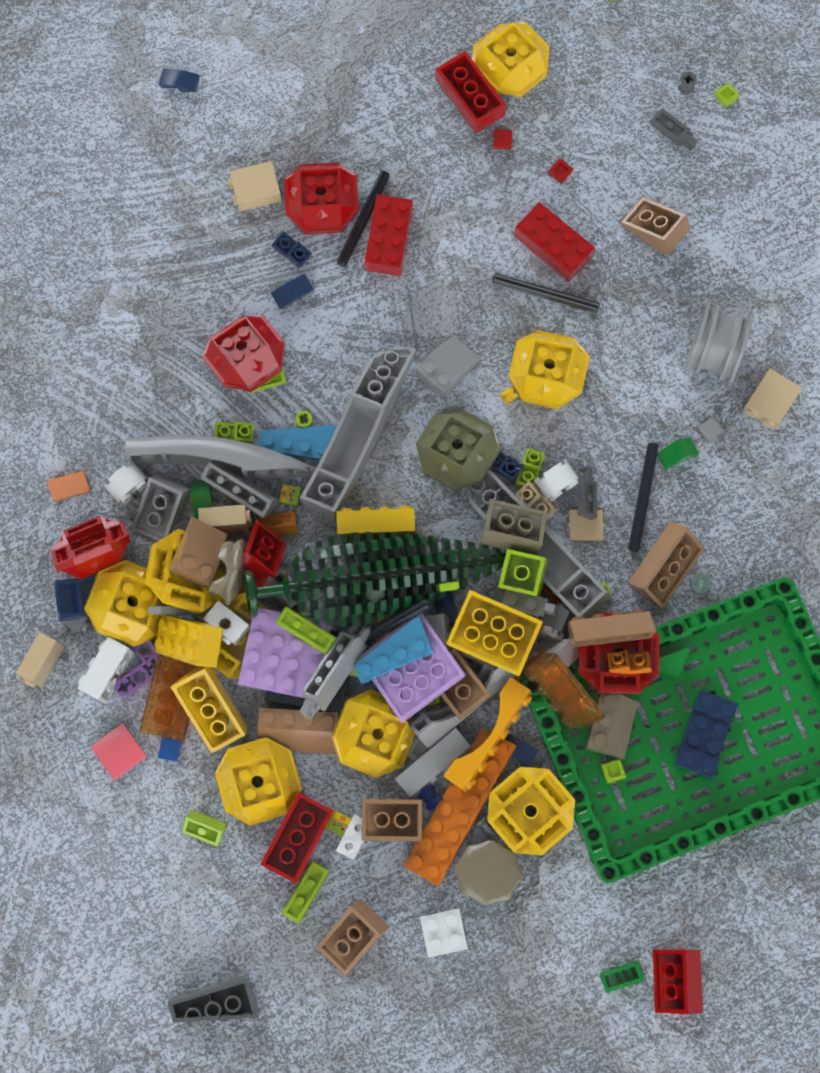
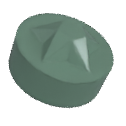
M702 574L696 575L690 583L692 591L699 595L705 594L711 586L709 578Z
M373 590V592L365 593V599H369L372 602H378L385 597L384 590Z

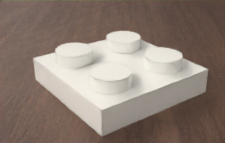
M459 909L420 917L428 958L468 949Z

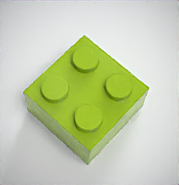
M507 549L498 588L540 597L548 559Z

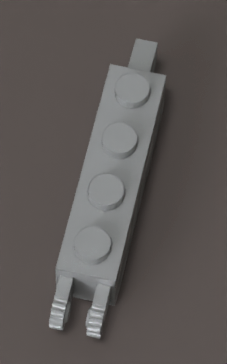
M359 624L352 626L348 632L342 631L339 633L302 689V696L305 700L300 713L305 718L311 720L317 711L326 710L353 669L354 664H356L366 649L365 642L371 633L370 628L364 627L361 629Z

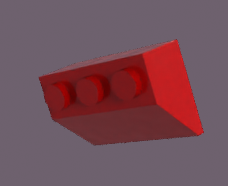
M258 520L254 523L243 554L245 570L252 571L257 587L266 586L276 577L287 544Z
M653 949L655 1013H703L700 950Z

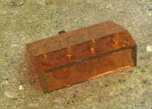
M540 652L524 665L526 677L538 685V692L543 697L546 696L549 699V706L554 712L561 714L563 717L561 721L567 728L579 729L606 717L556 653Z

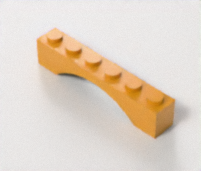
M509 678L499 693V716L491 735L474 752L455 759L443 777L464 792L474 786L476 782L474 778L478 772L482 773L488 764L486 760L489 756H494L499 748L497 746L501 739L504 740L509 734L510 730L508 728L511 723L515 724L521 715L519 712L522 707H527L532 699L530 696L532 694L531 690L513 678Z

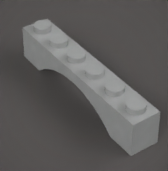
M484 662L478 675L491 696L502 688L510 677L516 676L487 662ZM447 705L441 709L423 713L408 726L429 749L480 705L461 720Z

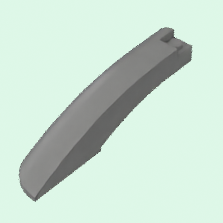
M396 346L387 351L382 350L375 354L365 366L350 393V398L335 432L300 497L302 504L317 515L322 513L336 519V511H340L342 506H345L386 425L417 349Z
M196 435L127 438L125 445V456L129 462L133 461L136 466L169 463L207 466L211 461H218L239 475L244 476L247 480L312 477L316 469L300 460L274 450L219 437Z
M490 469L481 483L469 486L467 490L471 505L484 519L486 518L490 499L526 507ZM545 527L543 544L538 556L548 559L544 583L577 617L584 616V619L592 618V615L598 614V609L612 597L611 594Z

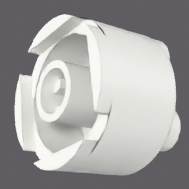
M565 459L562 463L560 462L546 471L542 477H538L534 482L547 500L550 499L552 502L563 494V489L568 491L579 483L577 480L579 478Z
M133 461L129 462L131 466L128 468L124 465L108 479L110 481L108 485L104 484L105 489L119 504H129L134 499L133 495L137 491L141 493L145 490L148 478Z

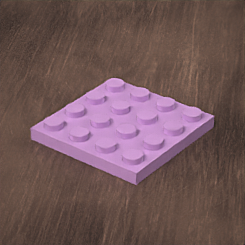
M258 608V615L252 618L238 685L304 698L302 696V689L325 655L275 624L282 612ZM306 617L307 620L326 632H331L332 626L326 625V621L320 620L319 624L313 621L312 618Z
M423 613L419 614L422 619L435 653L373 679V682L402 723L466 676ZM414 618L403 623L392 633H390L388 636H386L384 639H382L380 642H378L376 645H374L372 648H370L368 651L362 654L358 660L360 661L363 657L369 654L372 650H374L376 647L382 644L385 640H387L389 637L395 634L398 630H400Z

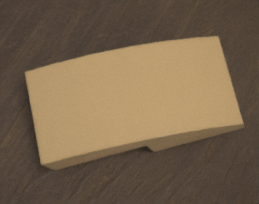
M530 481L516 493V496L526 507L547 512L546 521L558 510Z

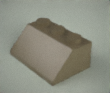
M490 499L480 544L538 556L543 544L547 512Z
M599 693L585 749L624 760L638 702L617 693Z

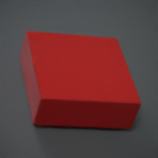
M494 129L493 149L511 150L512 130Z
M559 159L549 169L548 174L560 184H563L573 173L574 169L562 159Z

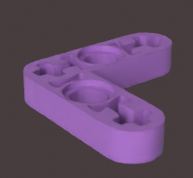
M150 640L133 647L143 663L116 682L115 691L118 695L122 697L130 696L165 670L166 663L162 656L155 652V647ZM148 644L150 645V652L145 655L141 654V646ZM154 660L157 662L161 661L159 669L153 668L150 670L153 673L151 675L144 668L147 666L150 669L154 665ZM139 671H143L146 674L145 679L141 682L135 679V675ZM130 677L135 684H137L135 687L132 684H130L127 687V692H120V689L122 688L121 684H129L130 681L128 679Z

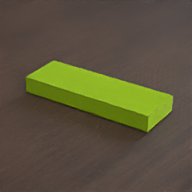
M288 607L284 608L275 624L326 655L336 640V637Z
M312 861L281 914L299 924L330 871Z

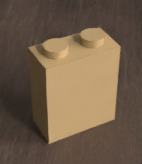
M272 161L229 171L231 176L228 179L230 190L234 189L235 192L232 195L234 206L238 205L240 212L282 201Z
M770 368L743 410L746 411L749 417L762 421L765 427L776 429L802 388Z
M245 505L198 508L200 521L226 534L250 532V526H253L252 515Z
M39 632L15 673L20 676L19 681L32 688H35L36 685L42 688L65 647L56 640Z

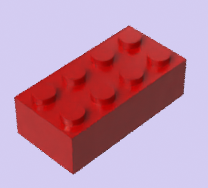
M466 50L435 69V80L475 134L505 116L506 104Z
M376 195L364 261L365 271L401 276L413 213L412 199Z
M540 202L515 227L514 237L568 282L573 279L594 255L595 247Z
M298 792L260 865L298 884L335 811Z

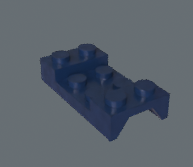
M96 576L83 579L55 580L54 592L59 622L89 617L84 607ZM128 598V605L134 607V601Z
M700 690L673 766L696 772L709 780L713 779L738 704Z

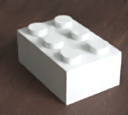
M110 637L101 642L98 648L99 653L91 659L88 665V672L86 675L83 674L78 682L79 690L105 705L115 689L116 682L121 679L135 655L131 649Z

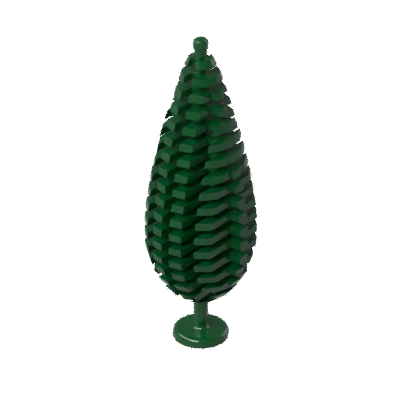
M352 532L353 544L347 542L346 533L339 534L341 545H335L334 535L327 537L328 547L326 548L322 547V540L315 542L314 556L309 546L303 550L302 562L304 561L305 571H300V559L298 556L292 560V582H289L286 571L282 583L256 587L252 571L244 570L246 601L250 618L258 615V599L284 595L289 604L292 605L291 594H294L295 602L298 605V613L305 618L307 617L304 601L310 600V616L313 621L319 624L321 612L323 619L326 620V625L333 626V619L338 617L339 627H347L345 617L351 615L352 626L359 625L358 615H361V613L364 616V623L369 624L372 623L370 613L376 612L377 621L384 620L383 611L388 610L389 617L391 618L396 615V609L401 608V611L422 599H428L429 603H432L434 596L437 600L444 598L446 591L432 593L431 583L440 584L444 581L454 582L459 579L460 587L464 589L468 586L467 578L472 577V583L474 584L480 581L479 576H481V572L484 578L492 574V564L495 571L503 567L506 553H502L499 548L492 547L491 555L488 545L479 544L477 549L475 543L467 541V548L463 549L462 541L454 539L455 550H451V540L445 537L440 539L442 552H439L437 543L439 540L436 536L431 535L426 540L425 536L416 534L413 539L409 533H403V537H398L397 532H390L391 538L389 539L385 538V532H377L378 540H373L372 532H364L366 542H360L359 532ZM425 544H429V554H426ZM413 546H417L418 555H414ZM400 548H404L405 557H401ZM392 549L393 559H389L388 550ZM376 551L380 552L381 560L376 561ZM362 553H367L368 562L363 561ZM350 555H355L356 564H351ZM337 556H342L343 566H338ZM324 558L330 559V567L326 568ZM312 560H317L318 569L313 570ZM418 585H422L423 594L419 595ZM406 587H410L411 595L407 596ZM397 588L398 597H394L393 589ZM373 590H385L386 599L372 602L369 599H365V593L373 592ZM457 590L447 591V593L451 595L455 593ZM355 594H360L361 602L356 603ZM343 596H348V604L344 606ZM335 597L336 606L331 607L330 598ZM322 598L323 608L318 609L317 600Z

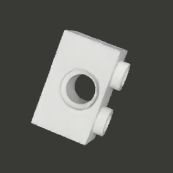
M219 601L203 618L207 624L221 627L223 621L231 622L230 627L223 629L221 640L227 645L232 643L236 646L250 629V626Z
M355 814L336 849L337 852L354 861L364 843V840H361L362 818Z

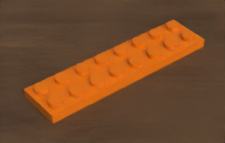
M482 727L466 755L479 748L492 732ZM505 739L499 741L497 752L493 757L489 756L486 760V763H488L482 773L478 772L474 778L476 782L470 790L467 789L464 792L450 783L422 833V841L416 843L404 865L405 868L438 887L441 885L486 804L489 793L496 786L517 747Z

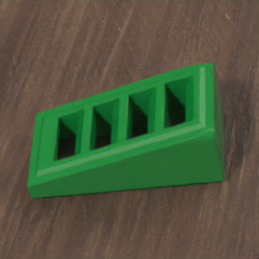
M639 959L599 973L606 993L646 980ZM632 967L636 969L638 975L636 978L634 977ZM625 969H627L630 980L628 981L623 971ZM616 972H619L622 983L618 982ZM611 974L614 982L613 986H611L607 975Z

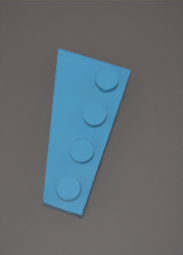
M337 425L260 431L258 446L288 456L320 461Z
M419 615L354 664L362 684L435 653L421 617Z

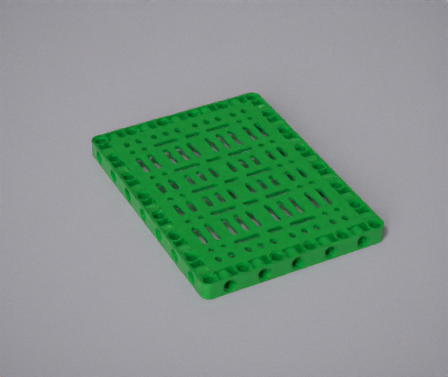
M780 578L655 627L656 632L659 634V658L685 648L695 647L696 651L688 654L684 665L696 660H700L702 664L687 671L683 668L677 679L659 672L658 676L661 677V681L647 686L639 694L621 693L625 697L641 702L650 724L649 728H645L636 709L633 721L635 727L631 730L629 740L639 737L640 742L627 747L624 760H620L623 767L644 758H648L649 763L626 772L625 779L615 781L626 805V811L621 810L611 783H606L601 768V756H605L607 762L617 760L618 758L585 749L589 736L585 720L589 719L592 723L596 708L593 705V701L598 699L599 692L597 690L588 692L587 688L592 685L578 673L579 657L568 667L574 672L572 677L565 676L564 669L549 668L524 680L523 686L527 687L529 682L537 684L538 689L531 691L532 694L530 696L532 699L528 706L558 780L571 796L574 792H579L583 797L580 803L575 802L574 819L597 876L603 883H613L820 800V765L817 767L814 764L815 761L820 763V728L816 729L814 727L816 722H820V662L819 665L812 662V656L818 657L820 661V639L799 592L790 578ZM785 585L788 590L787 593H783L779 586ZM745 598L751 600L752 607L744 604ZM709 612H713L716 615V621L708 618ZM773 616L774 621L768 622L767 617ZM796 620H800L803 623V629L796 626ZM757 622L758 627H754L753 623ZM673 626H678L681 629L680 635L673 633ZM743 627L745 629L744 633L724 641H718L717 639L718 636ZM779 629L780 634L774 635L773 630ZM762 635L764 637V641H761L759 639V636ZM705 641L710 643L708 647L704 645ZM745 641L751 642L749 647L728 655L723 653L724 649ZM787 647L788 652L782 653L781 648ZM765 649L770 650L780 672L779 677L775 676ZM710 655H715V660H711ZM759 660L758 664L739 672L733 673L731 671L732 667L747 661ZM793 661L794 666L788 667L787 662ZM716 668L721 669L731 696L726 695L716 673ZM760 672L765 674L764 678L749 684L737 685L739 680ZM799 674L800 679L794 680L793 675ZM704 678L709 679V683L695 689L691 687V684ZM676 684L681 685L690 706V712L685 711L676 690ZM782 685L786 686L791 702L786 701L781 689ZM764 686L771 687L769 692L748 700L743 699L744 694ZM700 690L708 693L714 692L716 696L737 703L742 721H737L734 716L733 722L730 724V731L725 739V742L735 740L736 745L721 751L717 774L711 780L700 775L684 781L683 776L693 771L673 766L677 753H672L671 748L680 745L698 692ZM575 692L580 694L578 698L574 696ZM663 694L669 695V699L654 705L651 704V699ZM808 695L810 699L803 701L802 696ZM563 697L566 699V702L563 704L557 702L559 698ZM584 706L585 711H581L579 707ZM778 706L780 708L778 713L758 721L752 719L753 715ZM672 707L675 709L674 713L665 717L658 718L656 716L658 712ZM811 708L816 711L813 715L808 714V710ZM793 710L797 711L808 736L807 739H804L792 714ZM566 711H570L571 716L565 718L563 716V713ZM544 718L550 719L552 727L545 728L542 725V720ZM784 720L786 722L785 726L763 735L758 733L759 729L778 721ZM679 721L681 723L680 727L664 732L662 730L663 726ZM574 729L579 731V734L576 736L571 735V731ZM743 730H747L758 754L757 759L752 756L743 735ZM786 734L792 735V739L768 749L764 747L766 742ZM652 736L657 740L661 750L660 754H657L650 741ZM579 743L584 744V748L581 750L576 748V745ZM809 747L814 749L812 753L808 751ZM795 752L800 753L798 759L778 767L772 765V762ZM736 754L742 755L741 760L728 765L724 763V759ZM559 755L566 756V765H560L557 762ZM589 757L590 762L584 764L582 758ZM662 762H665L676 785V791H672L661 767ZM801 766L806 767L804 773L784 781L778 779V776ZM759 767H763L764 772H760ZM745 772L750 773L748 779L738 783L732 782L733 777ZM647 773H655L654 778L632 787H628L626 784L627 781ZM597 778L599 783L592 785L591 779ZM766 780L770 782V786L765 785ZM718 783L723 784L722 789L718 788ZM655 786H660L661 788L660 792L638 801L632 799L633 795ZM751 786L756 787L755 792L743 797L738 796L739 791ZM705 788L709 789V794L695 800L691 798L692 793ZM599 792H603L605 796L604 798L598 799L596 797V794ZM790 794H793L796 797V803L794 805L790 804L788 801V796ZM724 797L729 798L728 803L724 802ZM678 799L682 800L681 805L677 804ZM711 802L715 803V808L701 814L697 813L698 807ZM665 804L669 806V809L645 820L640 818V815L644 812ZM605 806L610 807V811L607 813L602 811V808ZM753 809H757L760 812L759 819L752 817L751 812ZM684 813L688 814L687 819L683 818ZM671 818L675 821L673 825L651 834L646 832L648 827ZM627 819L632 820L631 825H628L626 823ZM717 823L723 826L722 834L716 833L714 829ZM617 825L618 830L612 832L610 831V826ZM590 829L598 833V838L595 841L588 838V831ZM633 833L638 835L637 839H633ZM679 838L686 840L687 846L685 849L679 848L677 844ZM618 839L624 840V844L621 846H617L615 842ZM643 852L650 856V861L647 864H644L640 859ZM606 867L613 870V876L610 879L605 878L603 875V870Z

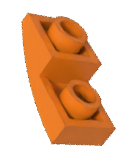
M627 650L608 653L609 671L612 673L640 674L652 672L649 651L628 654Z

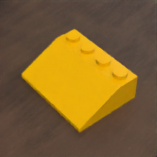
M469 590L446 645L520 676L543 621Z

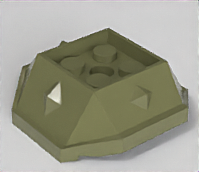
M463 409L436 413L416 443L423 473L453 491L481 483L501 452L495 427ZM455 444L463 445L460 449L453 448Z

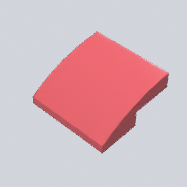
M123 723L91 746L100 762L114 780L147 757Z

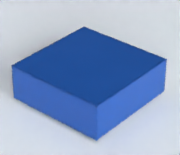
M162 738L158 758L178 762L182 742Z

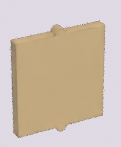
M569 510V523L567 527L569 528L570 541H603V527L605 526L603 523V510H597V517L593 520L579 516L578 510Z

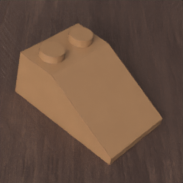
M644 197L621 221V225L645 243L667 255L672 252L690 230L686 214Z
M191 517L168 570L202 587L209 586L217 571L220 561L218 554L227 534Z
M454 648L450 653L466 676L442 693L441 696L459 720H461L489 698L491 694L467 660L461 655L460 651Z
M362 799L361 840L388 842L422 841V800Z
M360 898L346 911L316 948L346 976L387 931L389 926Z

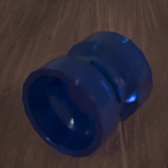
M433 784L428 785L417 796L419 800L426 802L425 807L428 811L444 800L441 794H436Z

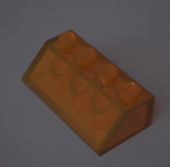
M157 657L139 730L140 733L174 741H185L190 718L172 691L171 685L199 666L170 657Z

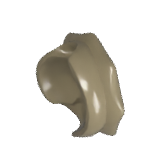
M243 539L237 540L235 543L231 541L223 542L218 559L221 560V566L227 570V573L221 579L213 581L208 589V593L221 595L227 605H230L235 599L244 580L245 566L243 554L245 543Z
M493 840L467 846L454 867L462 894L485 906L509 900L523 878L516 854L511 849Z

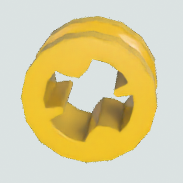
M513 387L506 389L499 395L501 399L503 398V404H508L518 397V394L514 393L515 389Z

